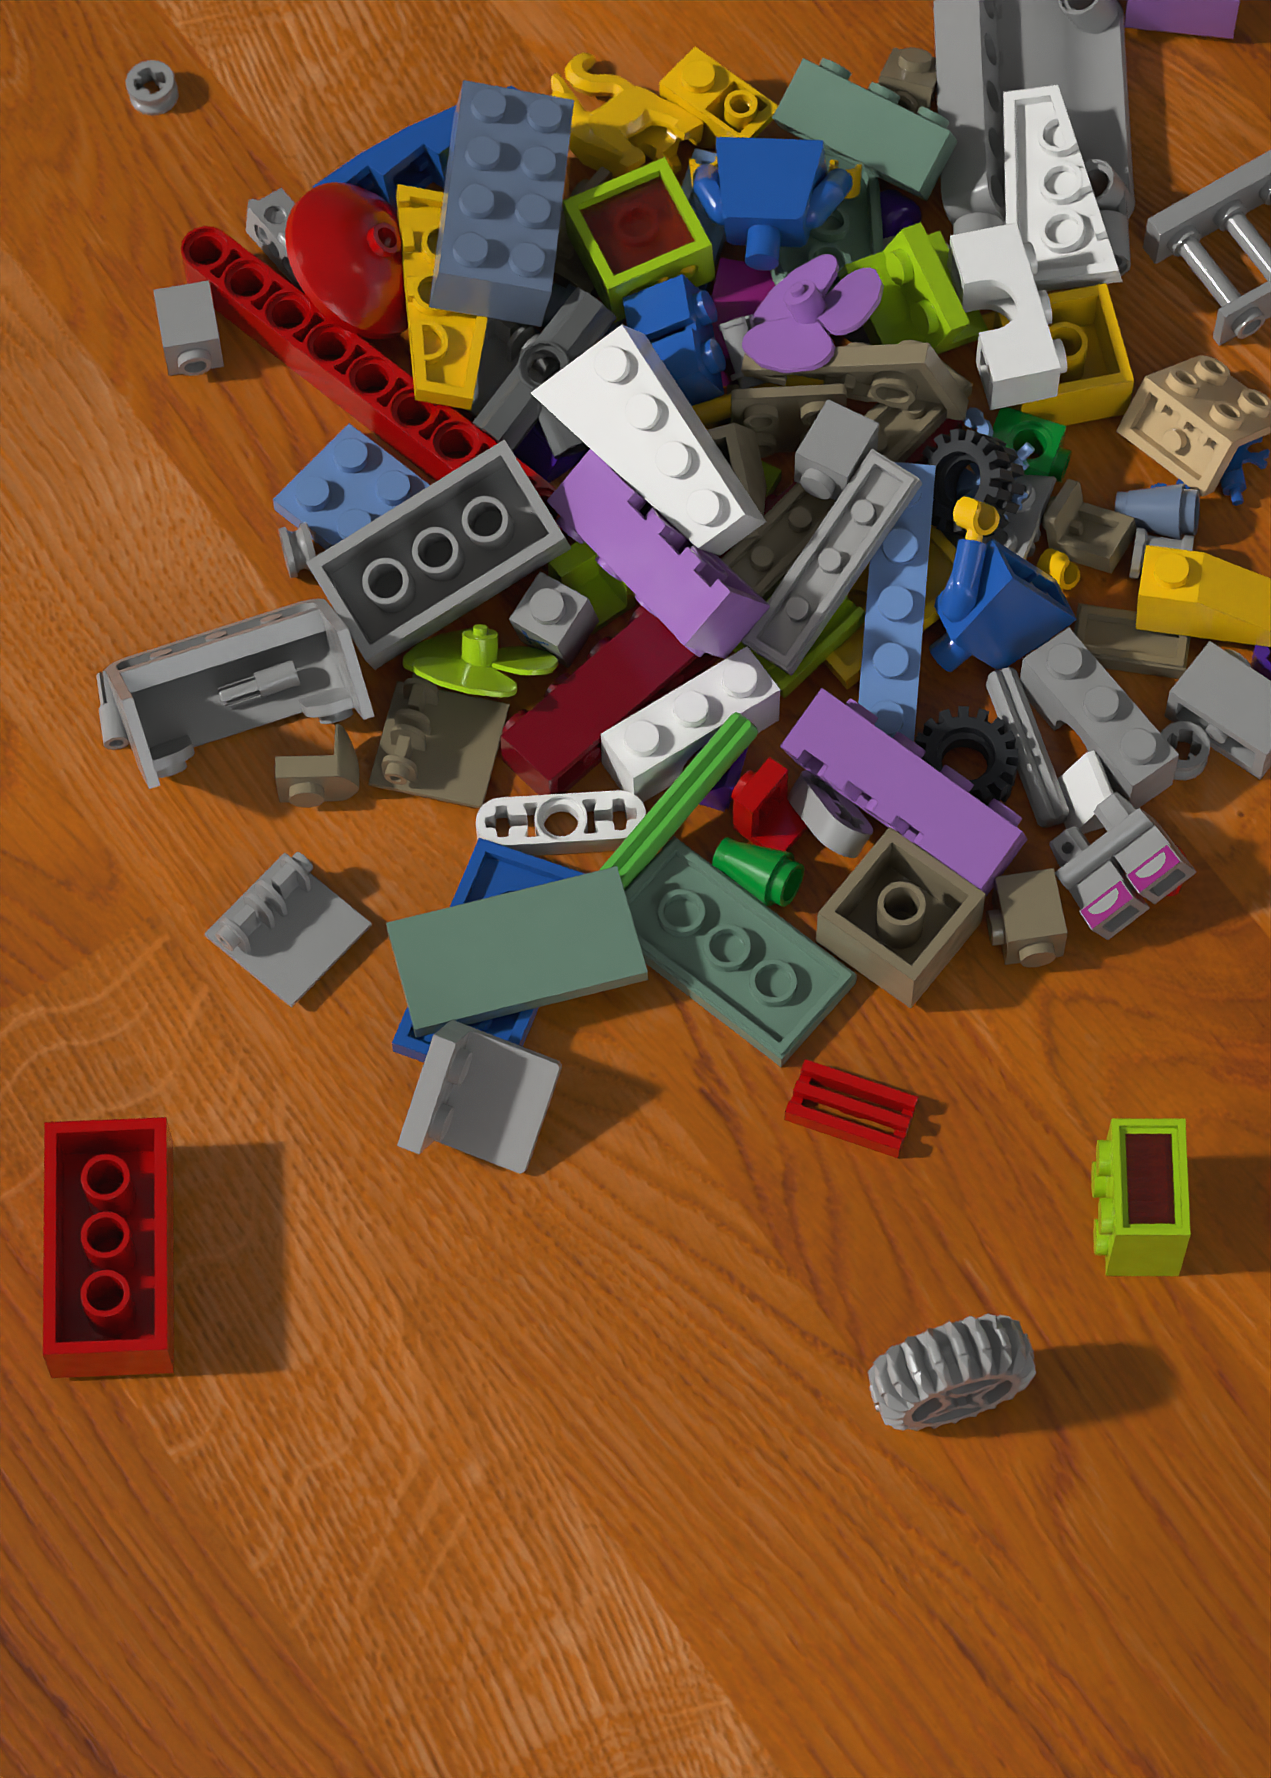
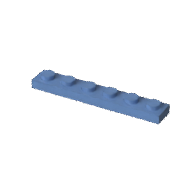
M894 462L918 477L922 485L870 560L858 703L878 717L874 725L891 738L898 731L914 742L936 465Z

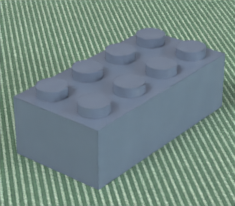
M463 80L453 118L429 303L430 308L541 327L552 292L574 100Z

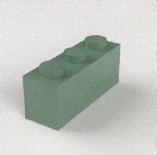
M803 58L772 117L777 125L803 140H824L825 151L855 166L856 164H861L863 170L927 201L958 142L952 132L946 129L950 121L920 106L915 114L897 105L901 97L877 83L871 82L868 89H865L849 81L852 73L831 60L822 58L819 65H816Z

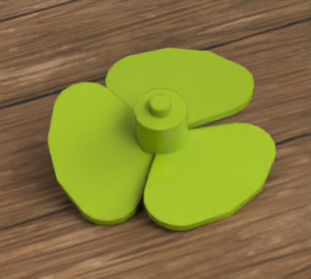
M478 624L474 625L473 628L442 633L418 643L404 655L403 666L405 669L441 687L467 694L502 698L514 696L517 693V683L497 670L519 675H544L552 673L556 669L558 659L552 653L533 647L510 646L498 649V632L489 629L486 625Z

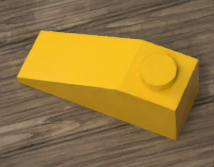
M1146 545L1138 594L1135 629L1271 647V578L1204 552Z

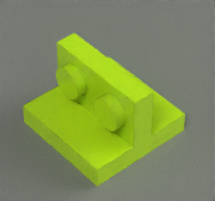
M921 222L903 228L882 252L848 263L838 272V277L842 280L846 275L855 270L873 268L877 271L884 285L880 304L866 323L862 325L871 345L899 344L904 340H916L929 343L938 355L978 340L980 332L988 331L979 310L965 312L957 297L947 266L949 248L940 231L927 235Z

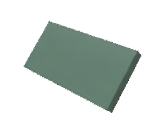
M675 836L671 838L624 890L645 963L780 1067L786 1063L856 984L857 974Z
M617 866L386 923L416 1038L436 1033L451 1020L469 1025L648 980V970Z

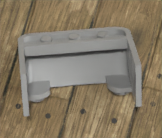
M325 599L305 600L125 657L110 664L105 669L138 768L149 789L160 786L158 778L168 777L187 768L186 760L195 754L193 747L303 712L306 717H318L321 724H331L350 717L353 714L352 708L356 709L363 720L374 717L349 629ZM290 660L293 661L300 685L265 697L258 695L226 707L221 704L218 695L219 687L252 677L254 672Z

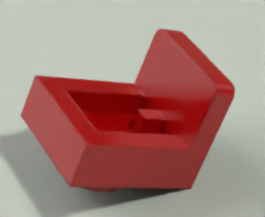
M769 757L757 772L752 769L748 770L737 782L731 794L733 799V829L755 845L787 852L808 828L787 799L788 769Z

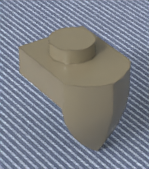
M336 724L334 755L275 757V780L279 803L290 802L298 807H316L324 801H344L352 797L359 790V763L352 741L342 725Z

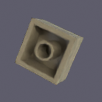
M889 827L818 912L816 942L906 1006L912 1008L981 924L986 894Z

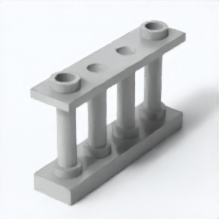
M1271 150L1147 220L1143 249L1153 262L1157 264L1171 255L1176 257L1182 256L1220 304L1221 308L1218 309L1213 339L1219 346L1236 336L1240 339L1250 336L1263 325L1266 319L1271 317V248L1245 216L1247 212L1263 203L1271 205ZM1217 229L1221 231L1228 230L1266 278L1267 282L1241 296L1201 245L1200 239Z

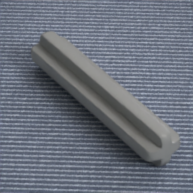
M1012 667L995 670L988 675L986 687L997 716L1005 722L1004 734L1012 731L1016 738L1014 749L1018 748L1019 752L1017 770L1036 821L1043 828L1060 825L1067 820L1069 808L1019 675Z

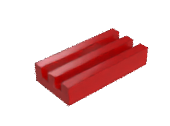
M805 1059L799 1079L795 1083L792 1098L787 1104L784 1120L898 1158L918 1105V1097ZM811 1082L900 1111L901 1114L811 1085ZM807 1099L839 1110L841 1113L859 1119L863 1118L895 1130L893 1136L811 1109L803 1106V1103Z

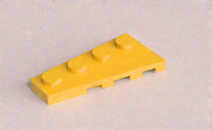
M397 184L396 200L415 400L471 410L488 317L429 307L444 192Z

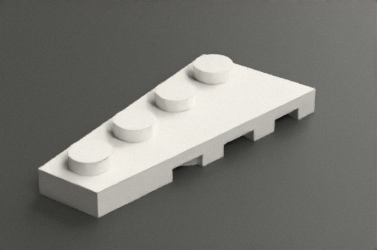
M1052 85L1003 92L1006 224L1017 222L1023 243L1031 242L1034 247L1038 274L1033 277L1037 291H1052L1123 282L1059 86Z

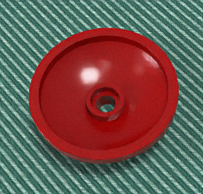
M331 182L312 188L294 204L288 216L285 231L288 259L302 290L322 314L346 331L371 339H387L404 333L408 330L397 209L375 193L353 184Z

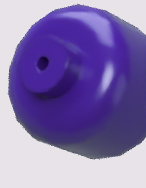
M886 189L880 192L883 239L896 236L901 229L922 221L921 209L912 199L897 190Z

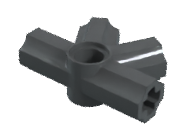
M576 287L536 341L530 343L522 350L518 358V364L476 417L473 424L497 443L505 439L513 453L538 421L555 460L572 456L588 449L589 447L531 394L533 390L543 383L533 381L529 373L532 365L542 358H551L560 364V370L602 339L617 319L616 315L588 292Z

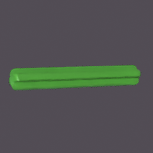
M738 712L731 714L600 870L617 866L625 890L758 734L756 726Z

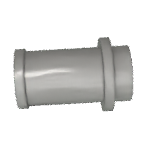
M753 314L718 325L735 374L730 375L731 382L737 380L740 389L766 383L757 378L745 377L741 372L745 353L742 348V341L746 333L755 326Z

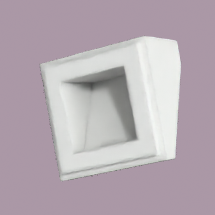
M1093 750L1085 753L1058 778L1069 808V814L1064 825L1066 829L1075 826L1083 834L1104 828L1093 811L1098 804L1114 793L1098 753L1095 754Z

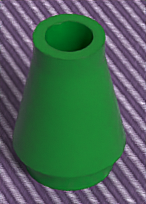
M726 837L721 841L715 851L712 862L714 867L768 907L774 904L782 907L789 905L796 896L804 876V865L795 861L792 852L739 842L730 837Z

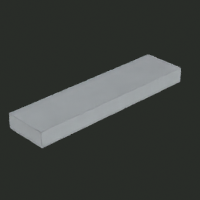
M871 449L767 603L771 607L741 640L743 645L748 646L750 650L792 676L921 487V480Z

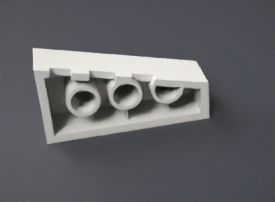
M620 325L531 392L538 401L698 549L721 555L766 522L645 334L625 325Z

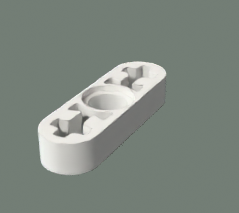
M622 790L494 798L482 805L477 813V840L482 838L532 856L616 851L645 817L646 810L643 802L636 795ZM587 811H594L595 833H588ZM625 811L627 819L626 829L615 830L612 821L613 812ZM567 812L576 818L578 826L569 835L555 836L546 830L544 823L553 813ZM527 815H535L536 836L528 837ZM508 818L510 825L509 836L497 837L495 829L496 819Z

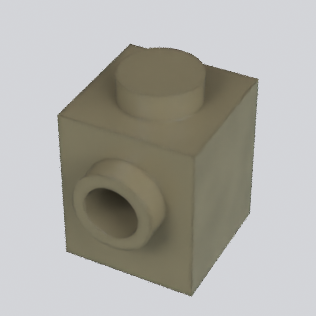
M1054 868L995 877L992 895L993 910L986 911V923L990 943L992 946L1001 945L1005 965L1021 963L1025 967H1039L1051 963L1056 957L1063 956L1067 928Z

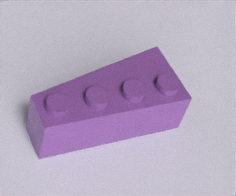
M591 449L547 500L560 515L556 521L558 526L581 544L586 542L598 555L595 558L597 563L611 576L619 581H623L636 594L635 599L647 611L659 618L688 650L699 657H702L704 653L726 659L771 607L716 554L698 549Z
M821 688L780 747L798 765L888 828L891 827L983 891L987 897L994 887L995 877L1002 876L1028 839L1023 831L1017 828L1022 818L994 798L986 806L969 793L974 784L947 765L939 772L921 759L926 751L908 737L897 731L894 737L891 738L874 725L878 717L851 698L844 704Z

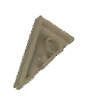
M904 340L899 344L869 345L853 342L844 347H835L834 355L830 361L812 371L782 373L761 368L745 353L741 372L745 377H753L764 382L783 386L786 385L788 375L823 380V384H845L847 398L879 402L889 407L908 410L909 405L914 403L915 399L943 404L948 411L946 418L954 420H965L969 399L929 343L916 340Z

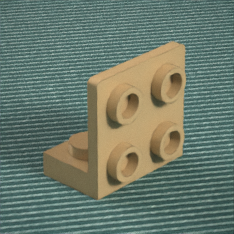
M1199 355L1145 376L1116 431L1190 488L1199 490V495L1203 497L1214 492L1239 446L1271 433V400L1263 393L1254 389H1248L1233 378L1228 367L1219 360Z

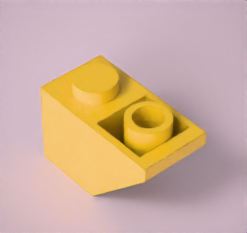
M696 46L659 82L660 98L681 106L704 122L702 141L697 144L701 149H716V137L756 138L773 121L772 117L778 107L774 102Z

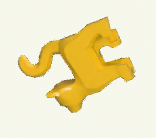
M580 53L574 56L565 67V75L569 84L577 92L590 97H612L592 112L584 110L578 98L558 73L552 75V94L550 96L574 100L569 149L584 165L597 171L603 166L611 171L613 179L638 169L645 163L646 156L650 157L653 161L665 157L675 174L681 171L682 167L677 156L679 142L688 139L694 145H697L702 141L704 122L698 117L689 113L681 106L660 98L648 89L634 86L618 75H593L588 73L587 71L596 62L595 57L589 53ZM640 184L617 195L624 202H627L643 193L644 186Z

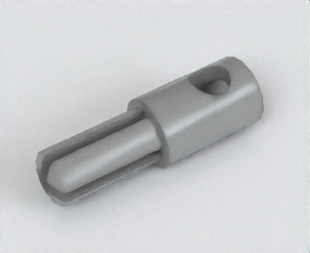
M290 660L254 672L252 677L219 687L218 695L221 704L226 707L258 695L265 697L300 685V681L293 661Z
M103 670L96 676L101 705L98 711L103 744L107 749H120L129 744V739L106 672Z

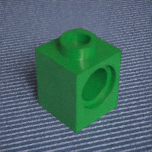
M1008 407L1000 408L992 428L994 431L992 437L1007 443V448H1012L1017 452L1028 442L1035 449L1033 452L1040 457L1026 459L1029 466L1024 470V475L1051 476L1056 478V482L1062 483L1072 453L1071 450L1063 448L1066 426Z

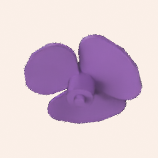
M820 255L794 269L772 288L755 311V326L746 333L742 341V348L745 354L761 368L782 373L812 371L824 366L830 361L835 352L834 343L829 335H844L857 330L866 323L880 304L884 285L877 271L873 268L855 270L840 280L827 294L839 271V262L833 255Z

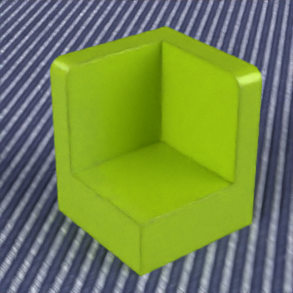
M575 542L571 545L570 550L548 563V576L589 599L599 619L598 624L591 633L594 634L635 607L636 594L623 581H619L611 576L597 563L595 558L598 555L586 542L583 544Z

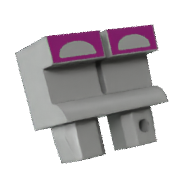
M1118 792L1112 793L1098 804L1093 811L1108 831L1095 842L1090 844L1081 830L1074 826L1063 831L1049 843L1056 861L1061 867L1055 872V875L1075 899L1081 909L1079 912L1090 929L1107 940L1150 908L1143 897L1156 904L1197 872L1159 823L1142 809L1132 805Z

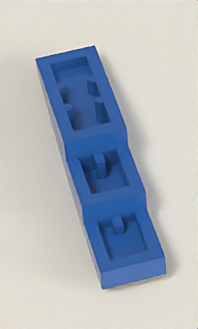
M457 105L408 126L358 154L312 186V188L331 182L353 184L375 193L390 203L395 209H397V184L424 189L434 182L444 189L453 118Z

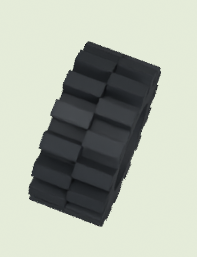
M962 429L950 430L951 436L940 434L934 438L939 448L926 446L921 453L929 459L926 465H936L931 525L937 526L936 529L963 537L966 536L967 530L956 525L953 518L954 507L958 501L956 487L962 471L970 463H976L980 469V485L973 499L992 505L1000 516L997 528H1005L1010 522L1003 514L1005 512L1016 514L1020 507L1019 504L1012 502L1013 495H1024L1025 485L1015 483V478L1024 476L1023 466L1012 463L1018 458L1016 452L1013 449L1007 448V443L1000 439L969 429L967 431ZM993 531V532H992L991 534H989V535H986V536L983 535V537H986V538H987V537H989V536L994 535L995 533H994V531Z
M959 706L958 717H952L948 708L939 712L938 723L932 718L924 723L923 734L918 732L915 743L926 751L921 758L940 772L943 768L942 759L951 749L959 747L975 749L985 757L987 769L979 778L969 780L974 784L969 793L986 806L989 805L993 798L999 802L1000 800L1004 803L1007 802L1011 796L1012 786L1015 785L1019 752L1018 748L1014 749L1016 738L1013 732L1010 731L1004 734L1005 722L997 717L991 724L988 722L989 711L979 708L975 718L968 716L969 706Z

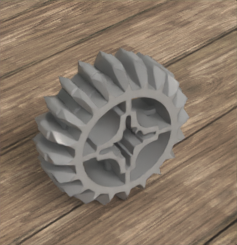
M986 1314L980 1318L968 1316L961 1321L953 1323L948 1321L942 1326L927 1328L926 1332L917 1336H909L902 1344L891 1346L886 1354L880 1355L874 1361V1365L867 1372L871 1384L869 1389L876 1411L880 1412L885 1425L893 1426L894 1429L898 1430L910 1429L918 1431L925 1427L935 1429L942 1424L950 1422L956 1424L961 1419L970 1416L976 1417L982 1411L996 1408L1002 1401L1013 1399L1016 1393L1024 1390L1036 1375L1034 1351L1028 1335L1024 1334L1020 1322L1012 1320L1010 1316Z

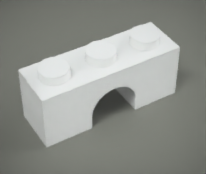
M1017 222L951 235L947 266L955 292L964 311L989 309L1001 313L1009 320V323L1001 328L979 333L976 364L990 410L1057 397L1060 374L1067 372V359L1061 339L1052 340L1048 324H1052V309L1046 290L1037 291L1033 276H1037L1038 266L1032 243H1023Z
M747 646L601 733L602 765L622 791L631 792L644 802L674 783L683 772V767L688 759L708 743L731 714L738 712L745 716L756 726L758 733L779 721L780 689Z

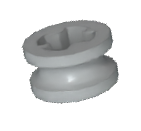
M154 60L144 61L134 66L127 75L126 87L130 101L139 112L147 115H159L169 111L176 104L179 95L177 84L175 83L173 71L165 63ZM154 81L160 87V91L150 94L144 88V84Z
M307 522L300 523L299 528L294 532L288 531L286 527L279 528V537L290 579L297 577L298 572L302 569H307L311 572L306 562L316 555Z
M1178 721L1169 724L1162 730L1161 735L1174 750L1177 748L1178 741L1190 744V753L1187 760L1178 759L1174 780L1186 781L1193 779L1203 772L1207 764L1210 752V741L1207 733L1200 726L1192 722Z

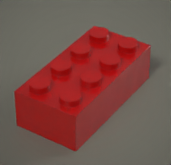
M167 1117L44 1122L43 1357L51 1378L174 1373L173 1140Z

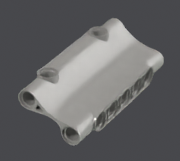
M934 0L938 114L950 121L946 129L951 131L958 141L941 173L942 202L946 215L953 225V235L1006 224L1003 92L1058 85L1120 275H1124L1131 266L1128 219L1134 211L1135 198L1124 11L1118 0Z

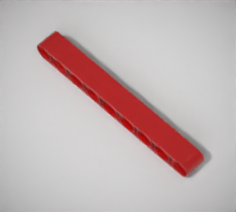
M212 226L197 227L188 232L183 238L180 250L187 284L209 281L213 306L217 312L433 480H440L498 444L452 407L415 400L413 377L356 333L346 331L329 320L303 292L222 230ZM208 259L217 260L213 264H199L200 262ZM246 291L258 292L249 297L240 296V294ZM290 322L300 324L295 328H281L282 325ZM331 354L342 356L333 361L322 360L323 357ZM376 386L383 388L380 392L373 394L363 392L368 387ZM411 419H422L426 421L418 426H409L404 424L405 422ZM455 451H462L468 454L464 458L452 459L446 456ZM516 457L556 522L560 515L547 500L557 488ZM560 528V530H561V532L563 533V535L565 536L566 540H568V535H567V533H565V532Z

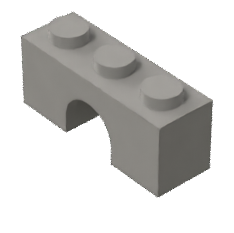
M1067 628L1023 658L1020 681L1030 704L1054 731L1064 724H1068L1081 738L1088 752L1094 750L1095 754L1098 753L1114 793L1118 792L1132 805L1139 808L1173 784L1179 754L1070 628Z

